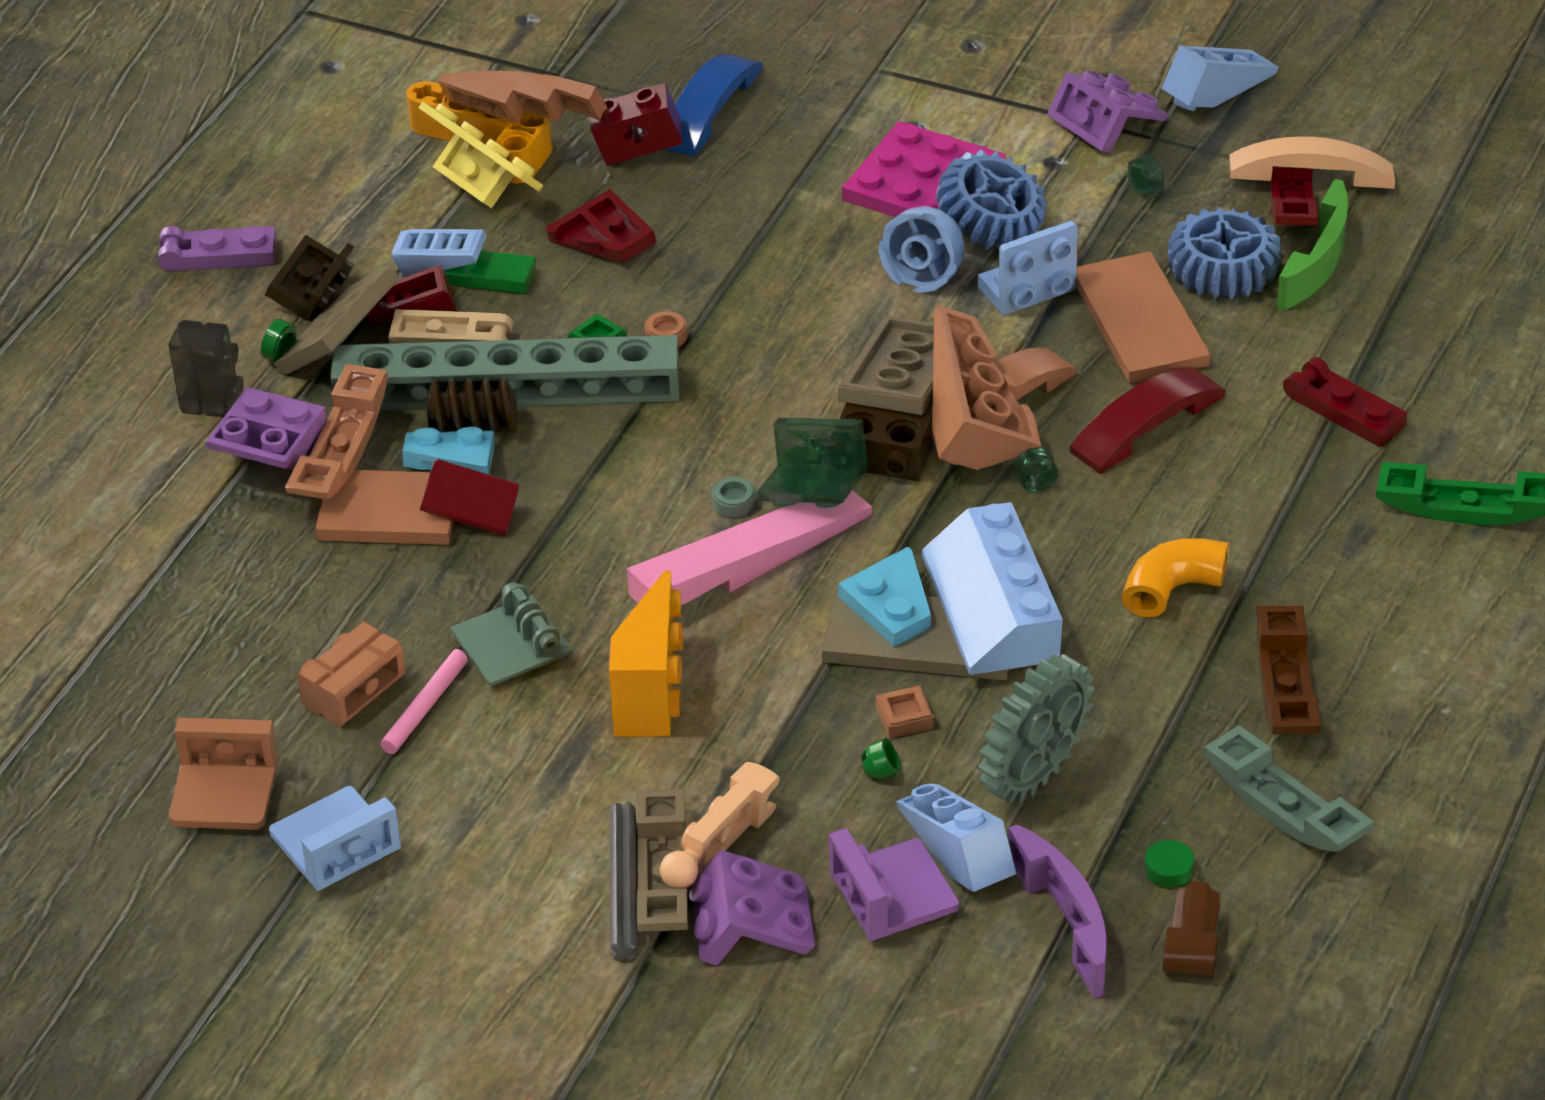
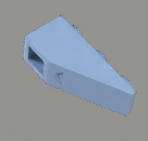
M939 784L918 786L912 790L910 796L896 801L898 809L954 881L975 892L1016 874L1003 820Z

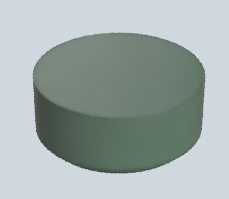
M728 477L718 481L712 488L713 510L722 517L731 519L742 518L749 515L756 507V489L750 481L744 478Z

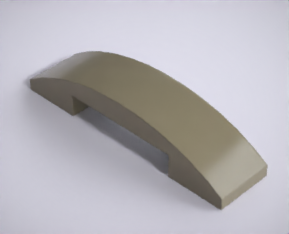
M685 789L636 791L638 932L688 930V887L670 888L662 881L660 874V865L666 855L677 850L684 851L681 848V839L686 830Z

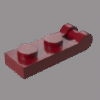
M1311 358L1302 366L1301 373L1294 372L1283 381V389L1291 399L1378 447H1381L1406 426V411L1330 371L1326 362L1321 358Z

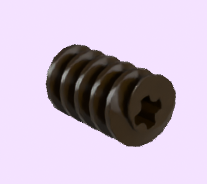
M501 377L498 389L493 390L489 379L484 378L480 391H476L470 378L466 379L463 391H458L454 379H449L445 392H441L437 381L431 380L427 393L428 428H433L436 422L440 432H449L451 424L454 422L458 431L461 428L468 427L469 421H471L473 427L480 428L483 431L486 421H489L492 431L499 433L504 420H506L510 431L517 432L516 388L511 390L506 377Z

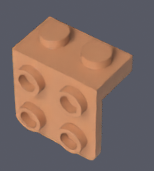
M178 718L174 732L181 765L169 810L170 824L174 827L245 830L262 828L266 821L279 762L273 721Z

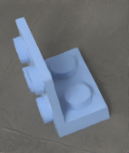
M1069 221L1000 246L999 267L978 274V288L1002 316L1076 290L1078 226L1073 221Z
M346 786L269 827L270 836L317 892L401 848L396 808L386 797L368 805L352 786Z

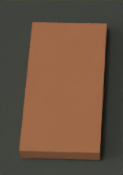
M1151 251L1077 267L1076 288L1128 383L1148 380L1156 375L1175 369H1199L1210 366L1211 355Z

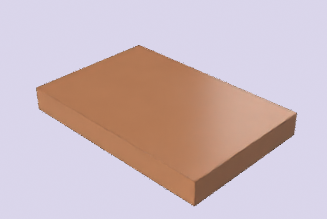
M354 470L349 480L335 496L329 500L322 499L315 532L317 541L450 545L454 521L420 510L430 472Z

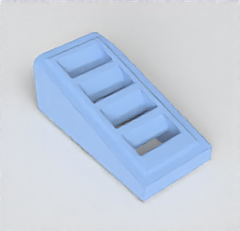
M469 229L404 230L400 232L392 250V258L404 277L438 265H442L444 270L476 263L487 235L484 230Z

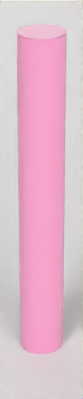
M455 649L451 652L381 740L380 745L385 752L395 754L466 665L468 657L463 651Z

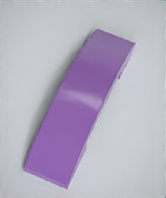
M1019 825L1009 827L1008 842L1018 878L1028 894L1048 889L1073 929V966L1093 998L1102 996L1106 970V931L1100 907L1091 888L1069 859L1045 839Z

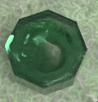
M1149 153L1128 162L1127 176L1133 189L1144 197L1164 188V171L1160 162Z

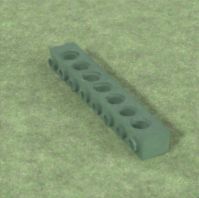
M678 335L338 345L333 351L331 370L332 391L346 364L387 370L388 379L380 410L427 409V393L431 380H436L440 391L445 392L449 379H454L458 391H463L466 379L471 378L475 390L480 391L484 378H488L492 389L497 390L501 377H506L511 390L516 388L517 406L679 401Z

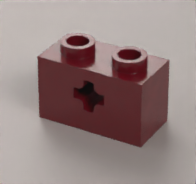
M666 83L653 87H643L637 92L620 97L606 98L604 102L607 105V109L603 112L601 120L590 117V129L606 166L683 144L681 118Z

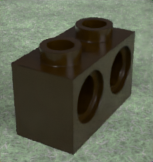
M846 402L833 432L834 467L919 482L932 449V414L924 413L923 415Z

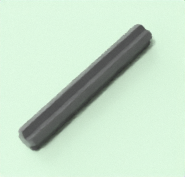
M629 802L623 805L615 803L610 808L611 956L618 961L624 958L632 960L638 954L636 808Z

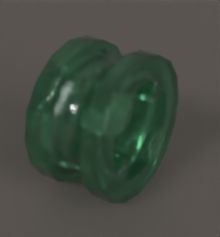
M1036 447L1028 449L1016 459L1015 471L1019 476L1022 487L1028 491H1044L1050 488L1059 476L1054 458L1050 451L1045 448Z

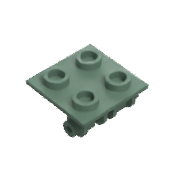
M515 582L508 583L503 588L502 607L450 627V631L490 687L573 654L571 646L534 596H529L527 588Z

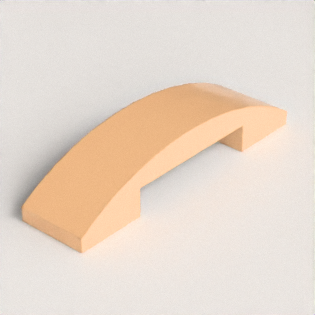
M1321 137L1271 139L1241 148L1229 156L1230 179L1271 181L1272 167L1279 166L1351 171L1353 186L1392 189L1395 187L1392 163L1368 149L1335 139Z

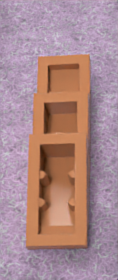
M479 70L441 74L437 80L449 101L516 124L524 111L559 122L565 109L597 120H601L603 112L607 109V105L596 86L559 76L523 71Z

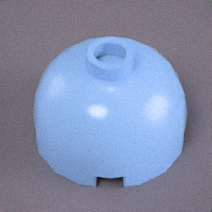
M927 206L910 208L896 216L886 224L883 240L879 242V256L882 266L889 277L898 285L904 282L917 286V288L912 290L917 293L935 291L946 284L956 274L964 258L965 244L959 226L953 218L943 211Z

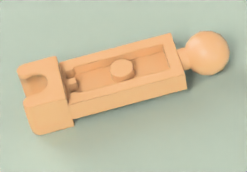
M745 762L731 776L729 791L723 797L718 796L714 799L708 812L698 823L692 822L687 827L681 839V848L684 851L677 850L663 858L660 865L662 881L673 889L691 886L694 884L699 872H703L719 850L726 851L750 825L759 828L776 808V804L767 801V799L778 785L780 777L764 766Z

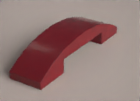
M1272 167L1270 192L1273 226H1317L1316 200H1314L1312 184L1313 169Z
M1195 368L1175 369L1156 375L1133 387L1100 412L1072 442L1070 453L1101 474L1132 455V441L1184 409L1196 415L1223 398L1226 389Z

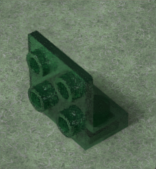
M778 418L773 424L778 465L757 491L758 501L772 502L775 506L781 507L791 506L798 502L815 503L817 507L821 508L835 507L843 503L868 469L863 420Z

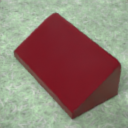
M436 459L433 462L426 482L420 510L505 536L516 502L519 484Z

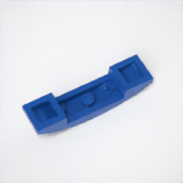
M725 53L717 55L705 63L691 78L675 103L681 118L683 144L667 148L666 150L695 157L712 135V120L737 88L742 90L748 89L763 69V62Z

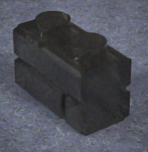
M182 320L178 322L168 344L181 413L201 415L204 412L206 416L224 418L244 390L243 377L237 376L235 371L239 354L237 343H231L227 324L208 322L202 325L200 321Z

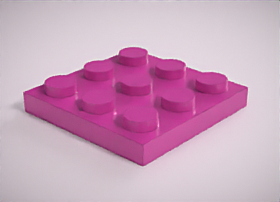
M898 121L843 185L842 200L893 217L915 207L927 206L939 209L938 203L935 201L936 191L940 185L938 182L942 173L946 172L947 167L953 162L954 158L960 159L965 152L975 155L980 149L988 156H991L995 150ZM997 151L1000 158L1006 159V154Z

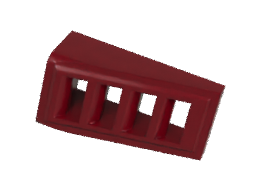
M442 265L398 279L368 312L367 316L370 324L392 323L395 309L457 312L453 290ZM387 302L388 305L381 307L380 303Z

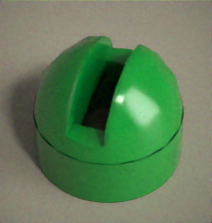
M887 738L870 744L861 755L863 771L873 779H887L901 772L898 753L892 742Z

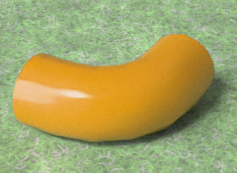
M1180 538L1157 545L1138 558L1130 571L1121 597L1123 605L1134 615L1152 618L1161 615L1165 611L1169 595L1176 586L1193 583L1222 587L1228 563L1229 542L1201 538Z

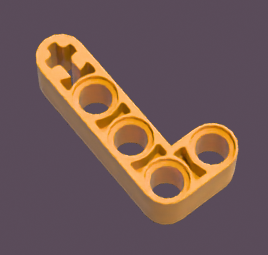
M417 82L412 84L406 91L410 128L418 134L447 141L452 139L455 133L418 108L422 102H425L433 109H436L440 103L459 116L455 123L456 125L461 127L463 122L466 121L485 134L481 139L482 143L486 145L491 138L508 150L510 153L506 159L509 162H512L516 156L534 168L536 171L532 178L553 150L550 119L524 111L516 124L449 101L440 84L435 82ZM514 175L510 183L518 184L524 183V181Z

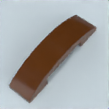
M1257 606L1260 675L1265 713L1270 732L1272 734H1320L1321 725L1317 697L1313 695L1307 656L1308 634L1304 607Z

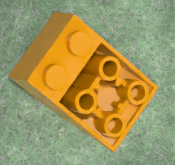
M671 570L663 571L611 636L609 679L614 737L671 736L672 717H680V689H673V684L682 683V656H675V651L683 650L684 631L683 623L674 622V617H681L682 598L681 589H672Z

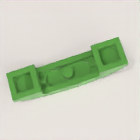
M1334 179L1321 202L1318 234L1320 238L1311 254L1307 255L1293 251L1279 276L1277 309L1285 311L1309 298L1326 283L1336 269L1344 249L1348 212V197L1342 180Z

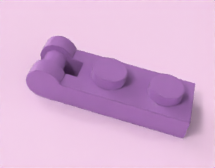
M168 226L160 232L159 245L161 248L158 251V265L166 271L275 265L276 235L274 226H251L221 230L207 229L204 231L183 232L176 226Z

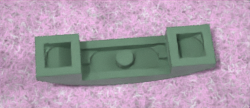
M1240 725L1204 747V755L1245 803L1276 828L1300 842L1318 849L1339 852L1374 829V821L1341 797L1328 803L1272 763V748Z

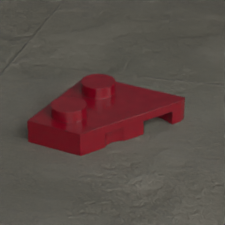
M611 189L545 227L547 238L551 243L621 263L657 243L654 230Z

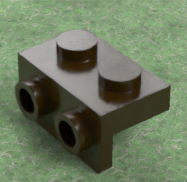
M305 234L268 286L265 296L308 321L317 307L324 310L329 305L337 290L332 287L334 283L337 282L343 285L354 267V263L350 262L349 258L355 246L347 243L340 254H337Z

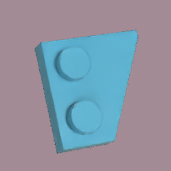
M465 427L457 432H439L434 428H421L414 432L406 433L402 450L403 467L431 470L434 460L440 459L490 474L495 447L494 431H482V429L477 427Z
M909 547L838 583V597L893 647L931 628V613L913 552Z

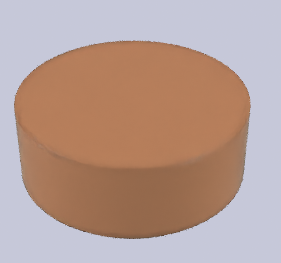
M671 311L658 312L651 315L645 322V336L678 335V347L687 340V322L678 313Z

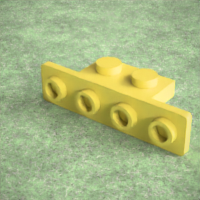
M422 102L418 107L455 133L433 165V168L491 209L514 175L538 192L544 186L532 178L536 171L534 168L516 156L512 162H509L506 159L510 153L508 150L491 138L486 145L482 143L481 139L485 134L466 121L463 122L461 127L456 125L455 123L459 116L439 103L436 109H433L425 102Z

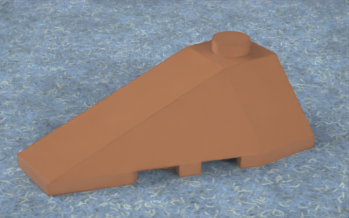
M938 305L934 310L932 430L939 459H943L953 465H962L979 470L1037 452L1041 442L1034 415L1028 405H1019L1012 393L1016 384L1010 375H1002L993 361L997 352L977 318Z

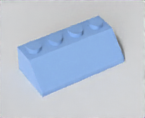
M1012 502L966 509L922 549V558L937 596L940 598L969 675L1038 665L1041 659L1048 662L1053 654L1060 657L1063 619Z

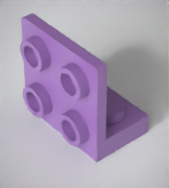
M1085 70L1083 74L1066 72L1047 115L1100 151L1112 152L1128 117L1165 121L1168 113L1156 106L1158 103L1156 98L1144 92H1134L1129 88L1131 83L1125 78L1109 73L1106 78L1096 72Z
M847 828L829 834L830 875L869 941L959 910L957 897L919 838H914L869 854L863 844H856Z

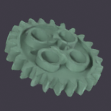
M1053 654L1048 662L1044 659L1039 661L1036 672L1029 668L1026 671L1025 681L1022 684L1017 681L1014 683V694L1010 698L1003 697L1001 712L994 714L991 718L996 722L994 728L984 734L989 743L979 751V755L984 757L978 766V770L983 772L979 780L985 784L984 788L1009 803H1012L1014 799L1022 802L1026 794L1030 797L1034 796L1038 784L1044 787L1048 783L1051 772L1056 775L1059 773V763L1071 757L1070 750L1072 745L1081 740L1080 736L1077 735L1079 729L1088 724L1084 714L1093 707V703L1088 701L1095 692V688L1090 686L1094 677L1088 674L1089 668L1065 654H1062L1061 657Z

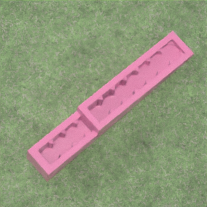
M844 483L627 568L628 594L639 603L663 571L671 570L672 589H681L682 605L720 584L730 593L872 515V506Z

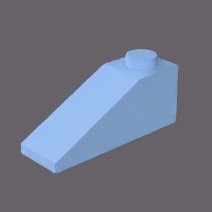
M1180 45L1161 89L1174 96L1173 102L1184 109L1195 111L1196 107L1214 108L1276 75L1279 67L1252 50Z

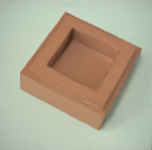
M921 686L875 695V707L889 739L934 729V716Z

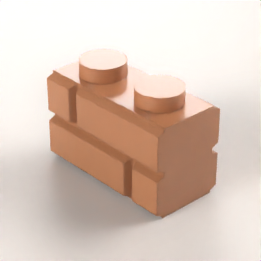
M363 621L350 633L340 634L335 639L332 647L318 659H310L302 666L300 673L297 675L301 702L304 707L318 715L322 714L324 719L340 728L406 673L403 649L398 641L385 633L381 635L378 629Z

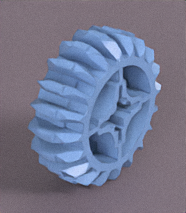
M981 149L975 155L965 152L960 159L954 158L953 162L947 167L946 172L942 173L938 182L940 185L936 191L935 201L938 203L939 210L954 219L961 229L962 236L970 239V246L978 242L983 244L986 251L992 246L999 250L1002 244L1036 233L1044 221L1043 216L1047 200L1043 195L1045 188L1037 185V175L1026 173V165L1017 166L1012 163V156L1006 160L1000 158L997 151L991 156H988Z
M1217 207L1213 212L1201 209L1199 216L1188 214L1186 221L1177 223L1176 229L1171 233V239H1169L1168 263H1170V270L1174 273V279L1183 281L1184 289L1196 288L1198 296L1208 293L1213 295L1214 300L1218 296H1227L1231 301L1234 295L1248 298L1251 291L1262 292L1264 285L1272 284L1274 277L1278 274V268L1281 266L1280 237L1275 234V226L1266 225L1265 217L1253 218L1251 211L1239 213L1235 207L1231 211H1222L1220 207Z

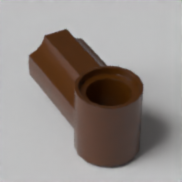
M1191 881L1189 885L1178 888L1172 927L1167 928L1163 972L1214 977L1218 945L1216 925L1218 924L1220 911V893L1210 888L1208 883Z

